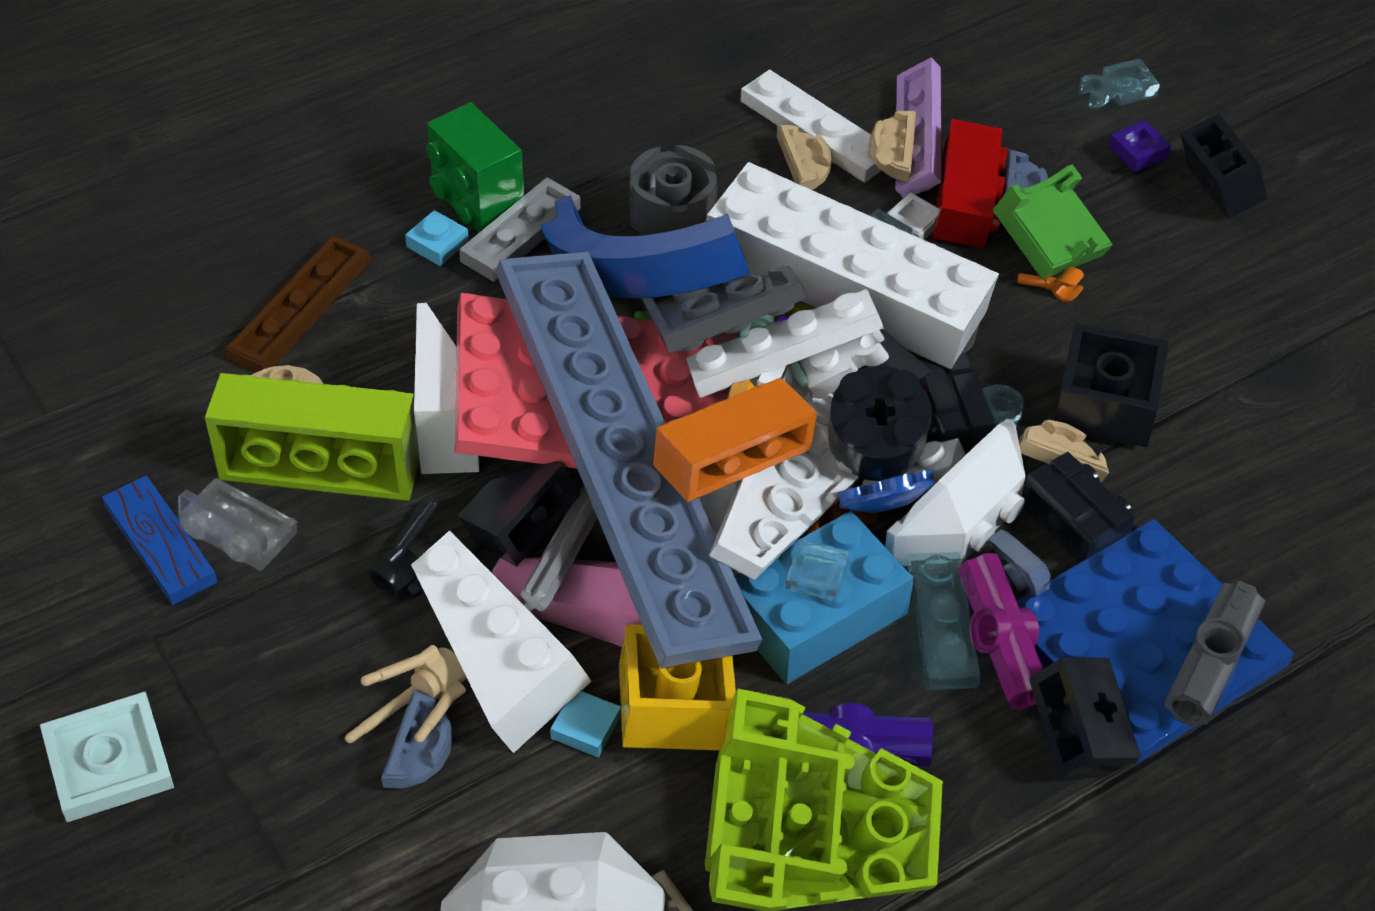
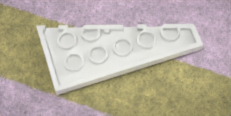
M799 360V362H800V364H801V366H802V368H803V370H804L803 362H802V360ZM786 365L781 377L817 412L812 448L807 452L739 480L709 554L712 558L753 580L757 579L839 500L837 492L850 489L860 479V477L852 474V470L841 461L839 463L830 450L828 426L831 401L835 391L817 399L808 388V384L805 387L799 385L789 365Z

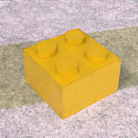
M625 624L619 662L623 747L720 751L725 742L726 723L736 692L732 656L660 668L643 625Z

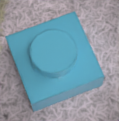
M435 210L405 234L407 248L438 266L443 265L462 246L469 242L467 228Z

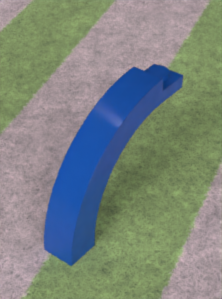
M571 195L554 201L557 217L541 225L553 255L589 252L608 297L650 298L680 294L703 289L750 274L728 214L700 224L664 233L643 236H611L596 233L584 227Z

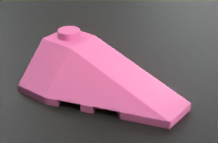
M525 557L517 567L500 558L492 574L523 604L525 600L521 597L520 593L540 558ZM574 560L548 608L543 612L535 608L530 611L536 618L621 647L625 624L642 625L616 562Z

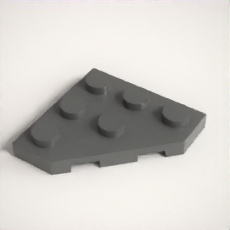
M789 266L772 267L768 271L769 276L751 275L750 273L703 289L667 296L640 298V301L670 354L675 351L687 352L701 346L705 339L722 332L725 334L739 332L746 328L750 321L767 314L771 316L784 314L790 311L795 303L805 300L806 296L801 281Z

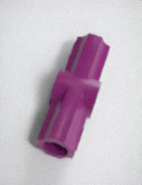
M984 553L979 557L966 560L957 570L974 612L970 622L969 634L971 642L980 653L990 654L1010 708L1026 709L1036 704L1029 678L1043 669L1034 648L1039 638L1037 618L1028 608L1018 607L998 554Z

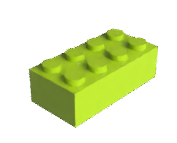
M220 373L205 415L219 480L410 501L420 463L413 393Z

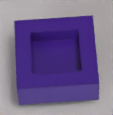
M1144 120L1111 134L1109 148L1136 172L1167 159L1171 144Z

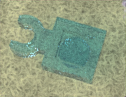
M1139 58L1103 67L1102 76L1090 74L1082 77L1079 93L1091 92L1088 104L1090 108L1102 107L1108 100L1114 98L1122 106L1157 97L1160 84Z

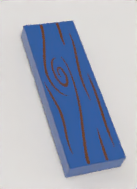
M147 475L102 496L106 510L172 606L217 583L215 571Z

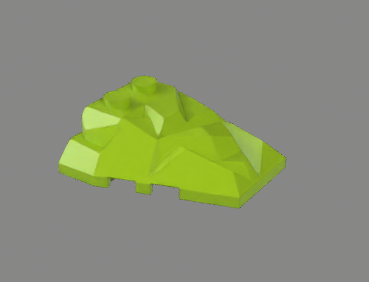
M737 689L726 723L725 742L718 753L715 768L705 869L710 872L709 889L712 902L758 911H779L933 889L937 885L943 781L882 748L876 754L848 739L851 731L838 724H835L830 729L805 716L803 712L806 707L791 699Z

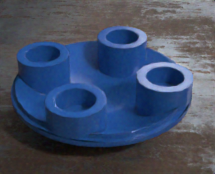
M932 469L889 478L870 485L837 492L840 501L839 508L868 513L893 510L908 505L920 498L937 481H934Z

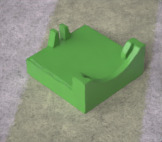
M1073 164L1066 166L1052 177L1034 186L1025 188L1020 187L1018 184L1011 186L993 208V212L1042 280L1063 272L1067 267H1077L1102 257L1113 245L1073 191L1082 179Z

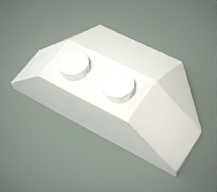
M1007 418L998 424L932 486L900 521L898 520L887 531L885 547L902 566L961 564L975 550L977 552L983 551L990 543L988 539L995 534V530L1004 521L1011 523L1019 515L1025 503V499L1022 497L1025 470L1015 423Z
M607 832L497 838L442 900L441 911H664L665 894L663 888Z

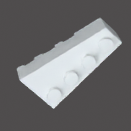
M450 530L411 564L492 729L513 753L592 682L574 656Z

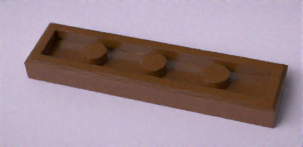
M332 235L225 348L227 359L253 372L274 367L371 262L369 250Z

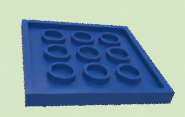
M1155 519L1049 581L1050 589L1041 595L1033 597L1029 593L1016 601L1019 608H1028L1037 618L1039 638L1034 648L1040 663L1045 668L1062 657L1110 658L1141 758L1135 760L1136 764L1198 725L1195 724L1191 727L1174 719L1172 712L1164 704L1193 645L1198 627L1205 621L1223 584ZM1259 619L1243 649L1234 675L1227 683L1213 714L1280 672L1291 663L1294 653Z

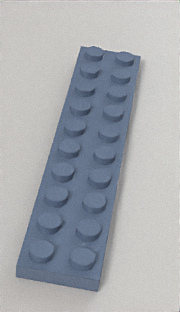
M589 252L499 259L496 275L660 668L757 651L762 637L731 568L709 556L716 535L700 499L697 498L687 502L653 466L656 429L666 423Z

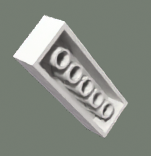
M750 162L745 165L707 214L706 221L725 214L729 215L751 275L769 276L768 271L772 267L789 266L801 281L806 299L802 300V302L815 308L833 302L843 294L857 293L867 289L879 313L883 328L905 349L949 369H952L984 317L999 273Z

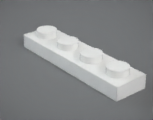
M768 70L741 88V102L777 126L795 125L799 126V132L810 134L815 138L816 134L823 137L830 147L831 161L862 182H867L881 171L870 157L869 141L871 134L772 70Z
M865 289L857 293L843 294L835 301L815 309L796 312L788 319L765 328L751 329L747 338L738 337L720 345L707 346L698 353L686 357L699 397L702 398L731 387L733 383L760 376L761 373H768L884 328L868 290Z

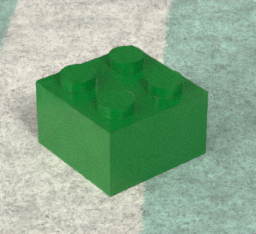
M472 102L427 123L429 143L426 144V151L431 160L432 175L429 178L431 188L439 199H445L455 209L456 214L464 224L469 223L480 233L524 196L522 150Z

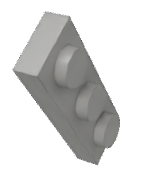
M546 177L459 249L460 262L495 282L498 279L496 270L499 259L524 257L546 239L541 225L557 217L554 201L571 195L577 211L581 209L580 196Z

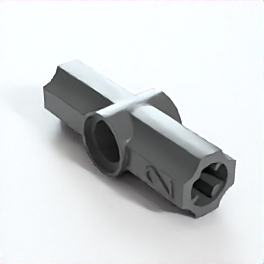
M1240 580L1231 584L1223 583L1205 621L1198 627L1193 645L1165 700L1164 706L1172 712L1174 719L1191 727L1195 724H1208L1227 683L1234 675L1243 649L1264 608L1266 600L1257 593L1256 587Z

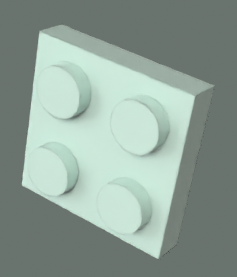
M146 691L40 724L66 822L174 788Z

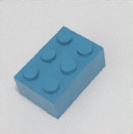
M852 511L794 542L757 579L753 580L742 573L734 576L762 637L757 651L786 685L908 614L914 579Z

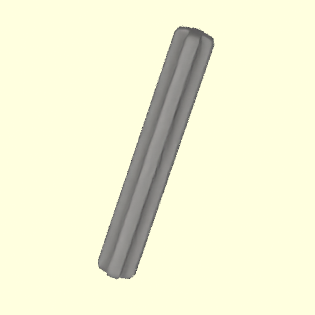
M585 486L580 489L579 493L581 496L567 511L520 593L521 597L525 600L523 605L529 611L535 608L543 612L548 608L598 518Z

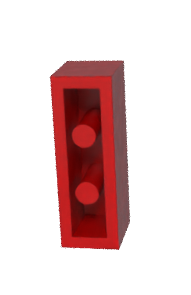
M957 119L951 120L942 151L941 183L938 185L936 207L940 210L935 218L932 239L984 249L989 232L997 233L1000 220L993 212V208L995 207V202L998 203L1002 197L1005 177L998 176V173H1002L1004 170L1008 148L1001 147V128Z

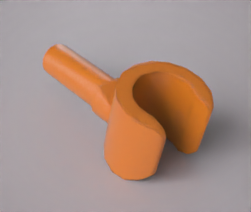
M1067 267L1058 278L1049 277L1044 280L1037 275L1019 273L1017 283L1052 290L1058 300L1070 302L1083 290L1084 287L1077 284L1084 277V274L1076 267Z

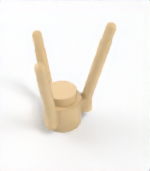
M431 645L418 655L363 676L361 684L369 686L415 669L414 674L411 676L412 686L345 736V741L347 743L355 742L408 704L414 689L439 700L414 736L417 743H422L450 705L466 692L462 684L466 680V675L455 653L450 649H437L435 645Z

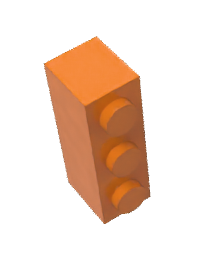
M780 377L657 427L653 466L687 502H690L811 450L817 412Z

